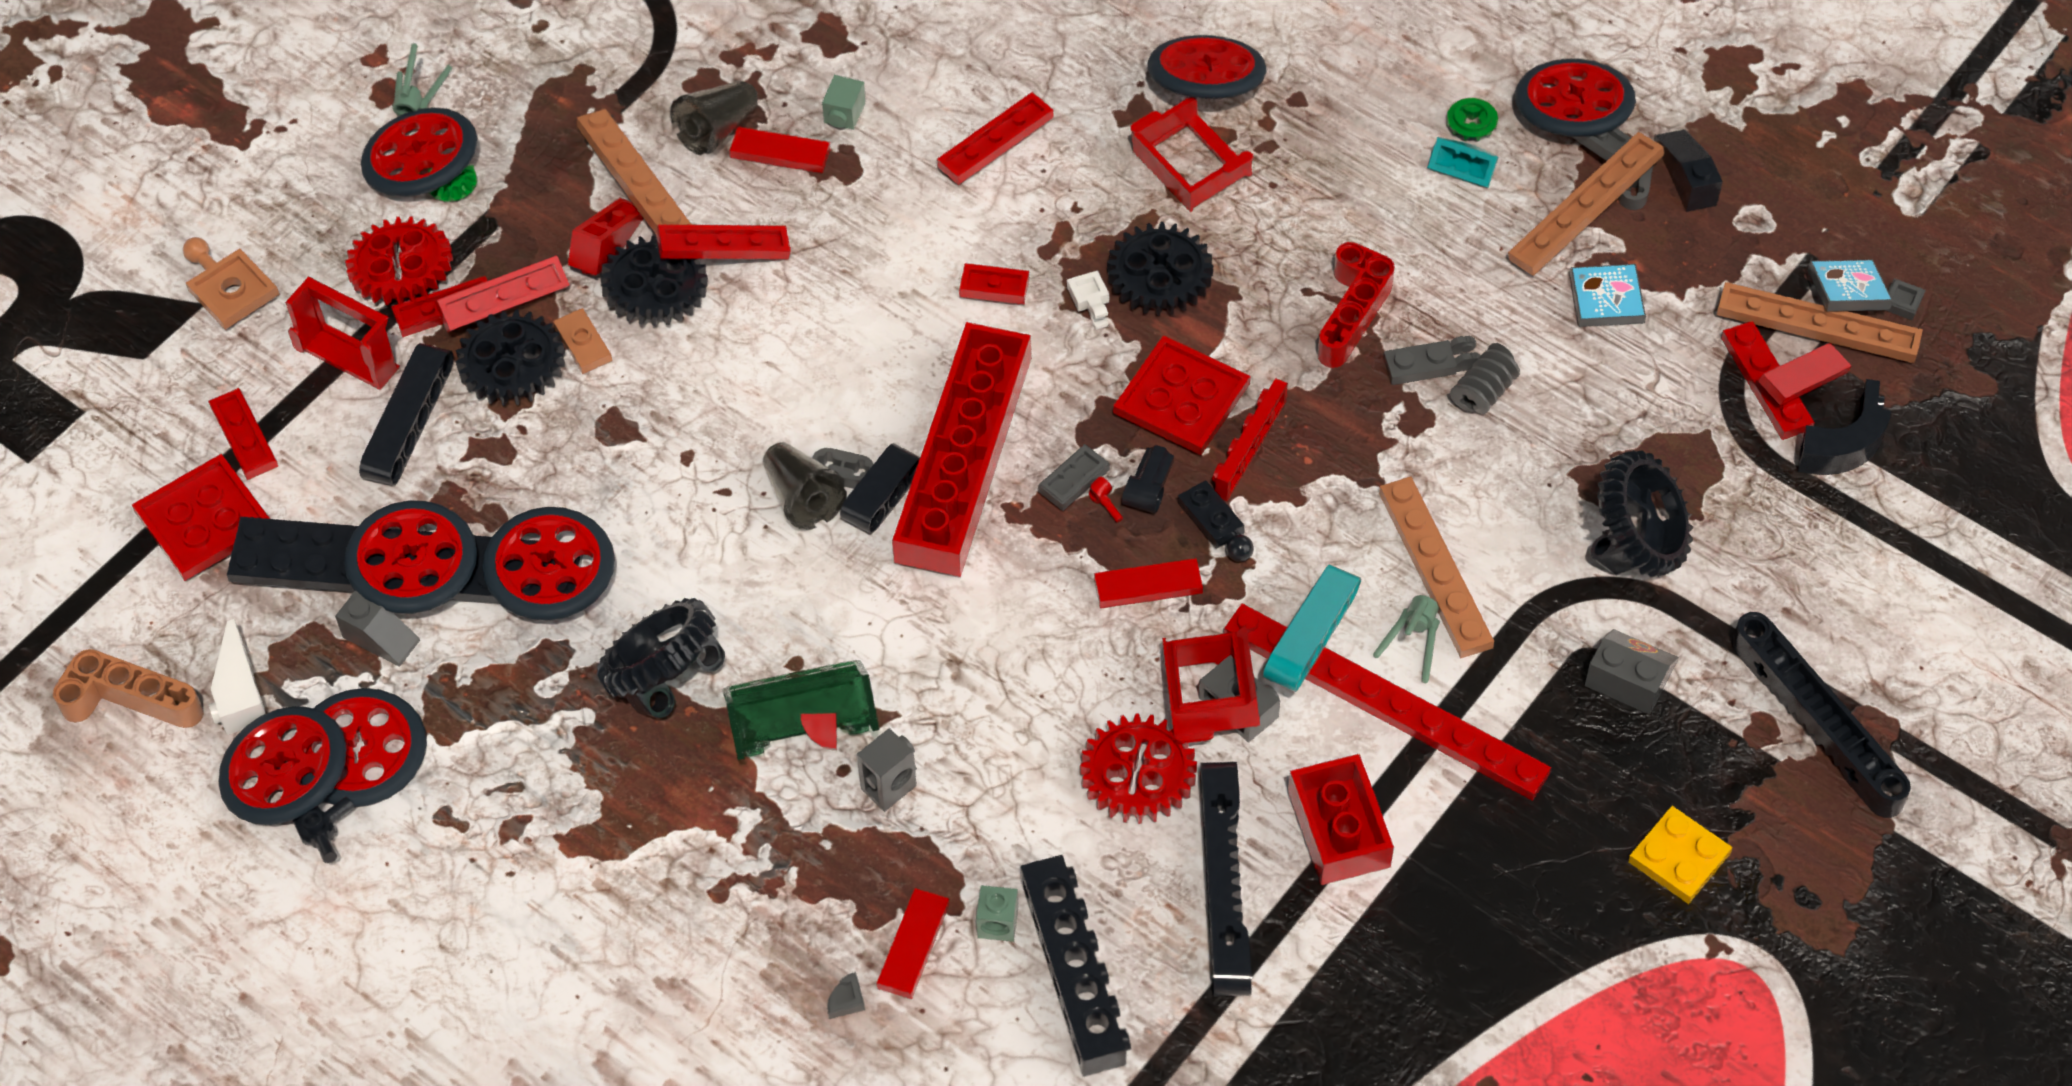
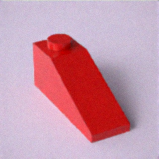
M619 198L573 229L568 265L578 268L587 275H598L601 273L602 264L607 263V255H615L616 246L624 248L626 241L631 238L644 218L631 201Z

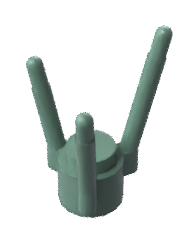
M416 43L411 45L404 83L403 72H397L395 99L392 109L399 116L407 112L427 108L428 103L452 70V66L447 65L422 99L420 90L411 85L418 47Z
M1415 596L1409 608L1403 610L1399 620L1380 643L1373 656L1375 658L1381 656L1405 623L1407 624L1406 635H1411L1412 631L1424 632L1427 629L1428 637L1422 682L1428 683L1436 631L1440 624V621L1436 618L1439 610L1438 604L1428 596Z

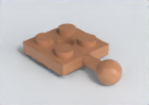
M192 237L184 243V257L192 263H200L205 271L186 282L187 289L225 330L279 295L277 286L240 248L219 262H216L209 255V246L202 238ZM231 285L240 286L235 292H225L226 288Z

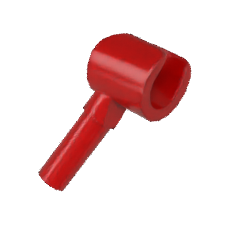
M1100 476L1091 484L1089 498L1094 503H1101L1115 522L1118 523L1123 517L1110 498L1107 497L1112 491V486L1104 477Z

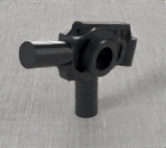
M344 797L325 812L317 806L302 817L293 820L303 844H309L314 848L317 847L324 863H332L337 858L331 843L333 835L336 833L333 823L354 809V805L347 797Z

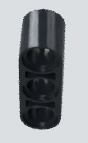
M895 443L890 444L845 499L841 507L840 517L870 534L875 532L910 489L920 457Z

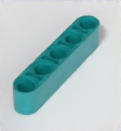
M1330 564L1325 568L1270 655L1263 672V678L1294 692L1298 691L1352 604L1360 587L1361 577Z

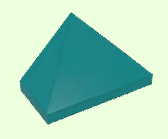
M1437 137L1427 168L1488 188L1499 156L1473 144Z

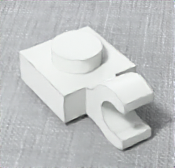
M1098 270L1067 279V289L1078 312L1088 309L1092 324L1096 330L1107 327L1108 322L1105 316L1108 315V311L1104 304L1109 302V292Z

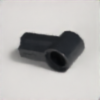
M1158 445L1151 448L1147 447L1135 476L1131 475L1126 483L1122 504L1156 514L1163 498L1164 484L1174 463V455L1170 454L1166 448Z

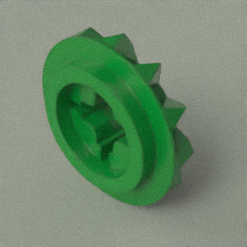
M1463 98L1453 103L1448 110L1447 126L1452 128L1454 135H1463L1465 141L1469 137H1475L1479 142L1482 136L1490 137L1492 131L1497 128V111L1489 102L1483 99ZM1467 118L1471 120L1478 118L1477 124L1475 122H1470L1468 124L1466 123Z
M468 165L459 176L453 179L451 186L448 183L429 193L438 200L448 202L465 198L475 189L477 184V174L473 165Z

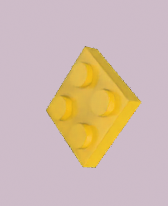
M1671 806L1632 852L1628 862L1689 904L1731 854L1733 847Z

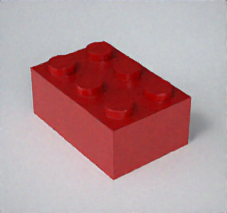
M1360 754L1290 771L1288 793L1321 885L1391 868L1394 845Z

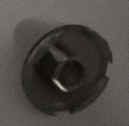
M737 81L682 95L675 99L670 106V120L672 124L677 123L680 132L676 135L688 150L696 155L709 154L715 151L757 107L758 94L751 84L745 81Z
M786 442L776 443L767 449L763 456V466L788 521L799 529L811 530L817 528L814 524L823 519L826 523L832 520L841 510L847 497V491L844 489L845 481L841 475Z

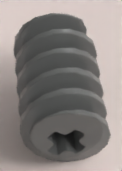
M1499 343L1489 345L1488 349L1481 354L1480 359L1474 362L1472 367L1466 371L1465 376L1459 379L1457 385L1451 389L1450 396L1452 401L1465 411L1486 414L1490 410V405H1494L1497 402V398L1505 393V388L1510 387L1513 379L1520 375V369L1514 360L1513 354Z

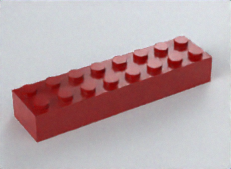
M966 322L892 539L894 563L961 577L1032 359L1031 335Z

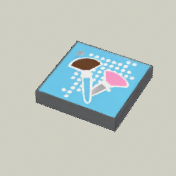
M1873 260L1810 261L1808 272L1826 311L1891 309L1893 300Z
M1636 264L1570 268L1569 275L1579 327L1645 323L1646 313Z

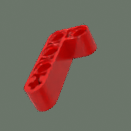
M1345 242L1337 248L1334 277L1338 282L1349 288L1319 334L1318 360L1324 366L1337 368L1347 361L1391 293L1395 266L1389 257L1354 242Z

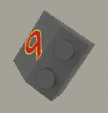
M1613 629L1603 638L1589 665L1585 686L1650 715L1679 657Z

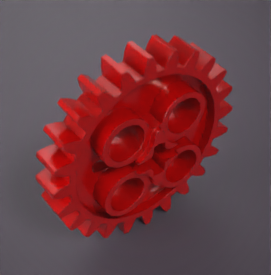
M398 216L394 224H390L387 219H384L383 227L379 228L372 224L373 232L369 234L362 231L360 233L362 241L353 240L354 249L347 250L349 259L345 260L349 281L352 283L355 291L360 290L363 298L371 296L373 303L383 298L385 305H389L392 299H396L398 305H402L406 297L415 302V295L418 293L427 297L426 289L429 287L437 290L436 280L446 281L445 272L452 270L450 261H453L449 239L446 238L443 230L438 231L435 223L427 226L426 219L424 218L417 224L413 216H410L403 223L400 216ZM398 241H399V246H400V249H401V252L399 253V256H398V252H397V242H398ZM399 260L402 271V278L400 280H398L399 274L397 271V269L399 268Z
M1135 713L1133 722H1128L1127 718L1121 715L1120 725L1116 726L1111 720H1108L1107 732L1097 728L1095 730L1096 740L1087 739V750H1082V762L1084 763L1080 764V775H1083L1082 786L1083 788H1089V800L1098 798V810L1104 809L1107 806L1110 807L1109 817L1111 818L1118 812H1122L1123 822L1126 823L1131 815H1136L1138 823L1142 824L1144 815L1149 814L1152 821L1157 822V812L1161 811L1169 817L1171 816L1170 805L1181 809L1182 797L1190 798V786H1195L1196 775L1194 773H1197V761H1193L1195 759V749L1188 748L1189 743L1179 744L1175 741L1174 730H1167L1168 720L1166 719L1161 721L1159 725L1154 724V715L1152 714L1146 722H1141L1139 713ZM1143 742H1147L1148 745L1144 752V764L1140 767L1136 792L1129 794L1133 785V772L1137 770L1141 745ZM1130 747L1132 750L1126 752L1119 750V748ZM1157 754L1166 755L1167 758L1157 759L1153 756ZM1114 777H1120L1124 779L1121 782L1110 781V779ZM1156 785L1159 788L1156 790L1146 789L1145 786Z

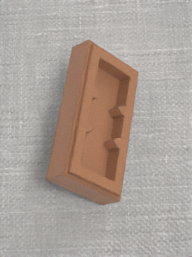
M583 308L553 321L555 330L560 333L563 343L582 374L613 361L610 351Z

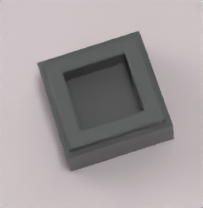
M1894 278L1889 288V294L1893 302L1891 309L1885 311L1913 321L1926 290Z

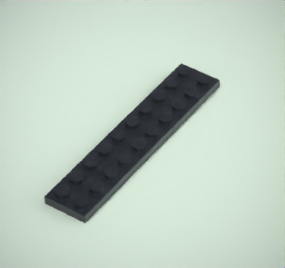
M240 517L227 571L229 582L354 592L346 577L344 559L348 542L358 526ZM388 528L384 531L383 536L394 539L401 534L402 530ZM418 531L419 534L425 536L434 533L427 531ZM474 535L477 547L476 566L466 585L450 600L500 604L491 595L485 584L482 569L484 552L492 537ZM521 539L523 543L528 545L538 542V540ZM447 547L442 548L437 552L436 556L440 559H449L455 554V550ZM410 553L405 555V558L409 557L411 560L417 558L416 555L413 556ZM373 554L368 557L366 563L376 566L383 563L385 557L381 554ZM583 555L577 557L574 561L579 567H581ZM512 559L506 562L504 568L509 571H517L523 566V562L518 559ZM551 559L548 563L542 562L543 567H547L549 563L555 565L554 559ZM430 574L421 578L419 583L426 587L433 586L438 582L439 578L436 575ZM395 577L387 580L384 586L387 589L395 590L400 588L404 581ZM563 582L558 586L557 590L560 593L568 594L575 590L576 585L572 582ZM528 584L522 589V593L527 596H534L540 592L541 587L537 584Z

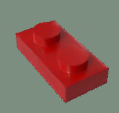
M965 263L959 295L965 298L1024 305L1030 274L1028 270Z

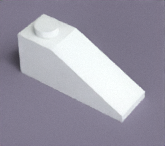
M234 619L227 621L211 685L214 703L208 704L215 725L222 722L227 735L243 730L248 724L266 714L242 637Z

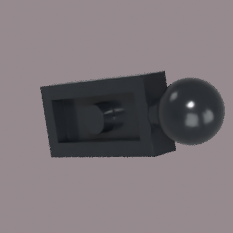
M1206 480L1178 495L1179 506L1216 549L1227 543V554L1236 562L1247 561L1254 552L1253 542L1249 537L1242 535L1245 533V525Z

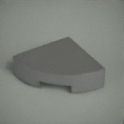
M856 972L843 977L829 996L827 1002L829 1019L865 1010Z

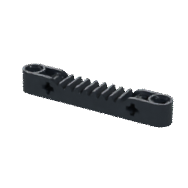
M1759 612L1743 614L1739 618L1732 639V648L1757 679L1765 685H1770L1772 693L1778 692L1779 701L1788 704L1790 714L1794 712L1797 714L1798 723L1806 725L1808 735L1812 733L1815 735L1816 744L1824 746L1826 756H1833L1834 765L1836 767L1840 766L1844 779L1869 809L1883 818L1897 816L1902 812L1911 790L1908 777L1767 616ZM1883 791L1891 792V793H1893L1895 796L1887 795V794L1884 793Z
M1237 761L1201 762L1200 785L1213 996H1251L1250 944L1248 930L1242 923L1239 849L1237 846L1238 834L1236 833L1240 807Z

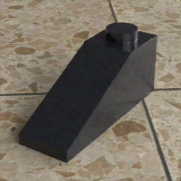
M1686 129L1655 135V142L1664 147L1662 159L1685 211L1690 212L1717 206L1723 181L1712 157Z

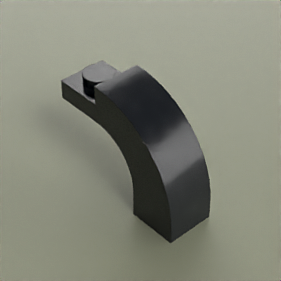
M1866 379L1860 397L1858 420L1853 424L1838 429L1806 425L1800 444L1798 472L1816 475H1833L1848 472L1866 463L1877 452L1882 443L1892 411L1883 409L1885 396L1879 395L1880 381Z

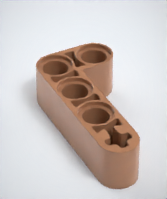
M92 649L83 650L75 655L53 690V697L66 720L74 723L86 720L93 713L101 698L181 728L193 727L203 717L202 705L194 688L189 684Z

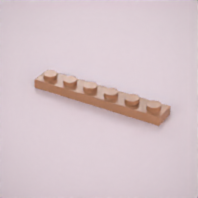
M606 109L577 117V128L655 234L658 224L692 225Z
M1638 132L1508 252L1509 261L1534 276L1664 156V147Z
M1725 282L1717 311L1718 316L1743 322L1753 321L1755 325L1915 363L1923 332L1922 329L1848 311H1826L1823 305Z
M1412 476L1381 485L1379 495L1430 598L1439 606L1438 614L1460 658L1493 649L1494 639Z

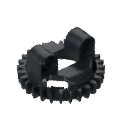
M1633 450L1611 458V462L1604 465L1606 470L1600 473L1604 481L1598 483L1599 491L1597 495L1600 515L1605 518L1602 524L1609 527V529L1602 531L1603 534L1592 544L1590 550L1592 558L1615 575L1639 568L1641 575L1648 573L1649 577H1659L1675 571L1681 567L1683 562L1687 561V554L1691 552L1689 544L1693 541V537L1689 534L1694 528L1689 523V518L1692 514L1687 512L1686 504L1688 501H1684L1681 494L1684 489L1678 488L1676 485L1677 477H1671L1670 468L1662 467V460L1654 459L1652 453L1646 454L1643 450ZM1659 491L1669 519L1662 521L1659 518L1651 498V493ZM1642 512L1639 535L1631 516Z
M684 598L681 602L675 600L671 605L665 604L658 611L654 609L652 614L647 617L643 616L640 622L632 624L633 627L627 632H622V636L618 640L613 641V646L605 650V655L600 658V663L597 665L596 675L609 695L612 694L613 697L620 695V697L625 696L638 713L656 718L666 717L671 713L675 704L674 695L665 683L666 681H672L688 668L712 672L719 669L724 663L725 651L712 634L714 632L712 628L716 626L714 622L716 618L702 600H697L696 598ZM678 624L683 626L675 636L663 642L657 637V635ZM703 648H705L706 655L701 662L700 655L703 653ZM654 693L656 696V701L653 707L651 708L649 700L652 694Z

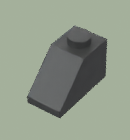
M356 590L335 615L344 639L399 667L420 641L419 637L393 612L387 611L382 606L366 600Z

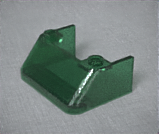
M861 660L825 665L739 683L722 689L737 760L764 753V747L770 745V741L807 734L801 722V714L836 713L837 727L848 730L850 735L869 731V726L872 731L880 730L869 673Z

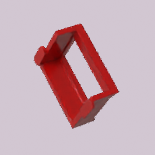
M1188 97L1163 114L1153 111L1131 125L1133 153L1190 212H1193L1194 207L1242 177H1252L1253 153L1243 151L1237 155L1198 115L1197 98ZM1185 127H1188L1223 163L1221 168L1192 186L1155 149L1156 145Z
M309 276L285 302L294 327H290L288 333L293 347L298 352L303 353L305 351L378 390H381L400 368V365L395 363L385 329L388 316ZM318 300L372 328L360 341L326 324Z
M1246 624L1237 632L1172 641H1166V638H1162L1174 737L1177 743L1211 740L1214 737V732L1260 726ZM1229 655L1235 659L1240 696L1189 703L1182 702L1178 667L1212 662L1220 664Z

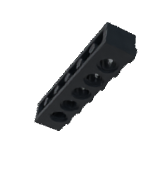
M1063 854L1020 865L1022 888L1082 1077L1126 1066V1051L1131 1050L1129 1035L1126 1028L1119 1029L1116 1018L1120 1017L1119 1005L1116 996H1109L1105 986L1110 984L1108 971L1104 962L1098 963L1095 952L1099 951L1098 941L1094 930L1087 931L1084 921L1088 919L1087 907L1083 898L1077 899L1074 888L1078 887V882L1073 866H1066ZM1051 896L1063 898L1059 902H1051L1047 899ZM1065 927L1074 930L1070 934H1061L1058 932L1059 929ZM1081 960L1084 964L1079 967H1073L1068 962ZM1090 992L1095 997L1090 1000H1084L1079 998L1078 995ZM1094 1025H1101L1106 1030L1101 1033H1093L1089 1028Z

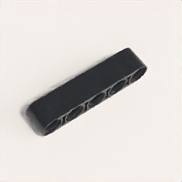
M423 343L416 345L362 455L359 466L361 478L393 486L398 483L451 373L454 362L452 350Z

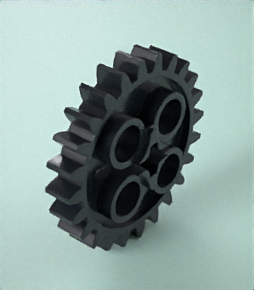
M1160 222L1158 229H1154L1151 223H1147L1146 231H1142L1139 227L1135 226L1134 236L1126 232L1123 233V242L1116 240L1115 250L1109 251V261H1107L1108 283L1113 284V294L1120 293V302L1123 303L1131 300L1132 310L1142 305L1143 314H1147L1150 308H1155L1156 315L1160 316L1162 309L1167 308L1170 315H1173L1174 307L1178 306L1181 310L1186 311L1187 301L1197 305L1198 296H1206V287H1211L1214 264H1212V253H1207V243L1200 244L1199 235L1189 238V228L1184 229L1181 233L1177 232V224L1175 223L1170 229H1165L1164 222Z
M652 235L650 242H646L642 236H639L638 244L636 245L627 240L626 249L616 246L615 255L608 254L607 263L602 264V296L607 297L608 307L615 306V314L617 315L626 311L627 321L632 320L635 316L639 317V325H643L646 319L651 320L653 327H656L660 319H663L666 325H670V317H674L681 322L683 312L693 315V306L700 307L701 298L706 297L708 281L706 265L701 264V259L660 258L655 235Z
M516 309L513 316L508 317L505 310H502L499 319H496L492 314H488V323L485 324L477 320V331L470 328L466 330L468 338H460L461 348L456 349L458 360L455 362L461 382L466 384L468 392L475 390L477 399L487 395L489 404H492L497 398H500L502 406H505L508 399L512 398L515 404L519 405L520 398L525 396L531 402L533 401V392L536 391L544 395L543 385L553 387L555 385L553 376L561 377L562 375L560 366L565 365L563 356L565 351L560 333L555 332L552 323L545 325L543 316L534 320L532 312L529 311L524 317H520L519 310Z

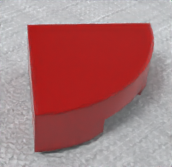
M801 714L803 728L810 739L825 749L837 750V714Z

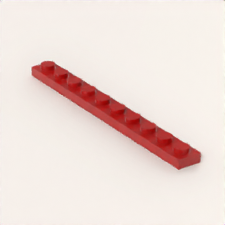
M1242 603L1224 627V633L1237 632L1246 624L1250 650L1269 659L1288 627ZM1324 647L1305 678L1311 683L1532 801L1550 775V766Z

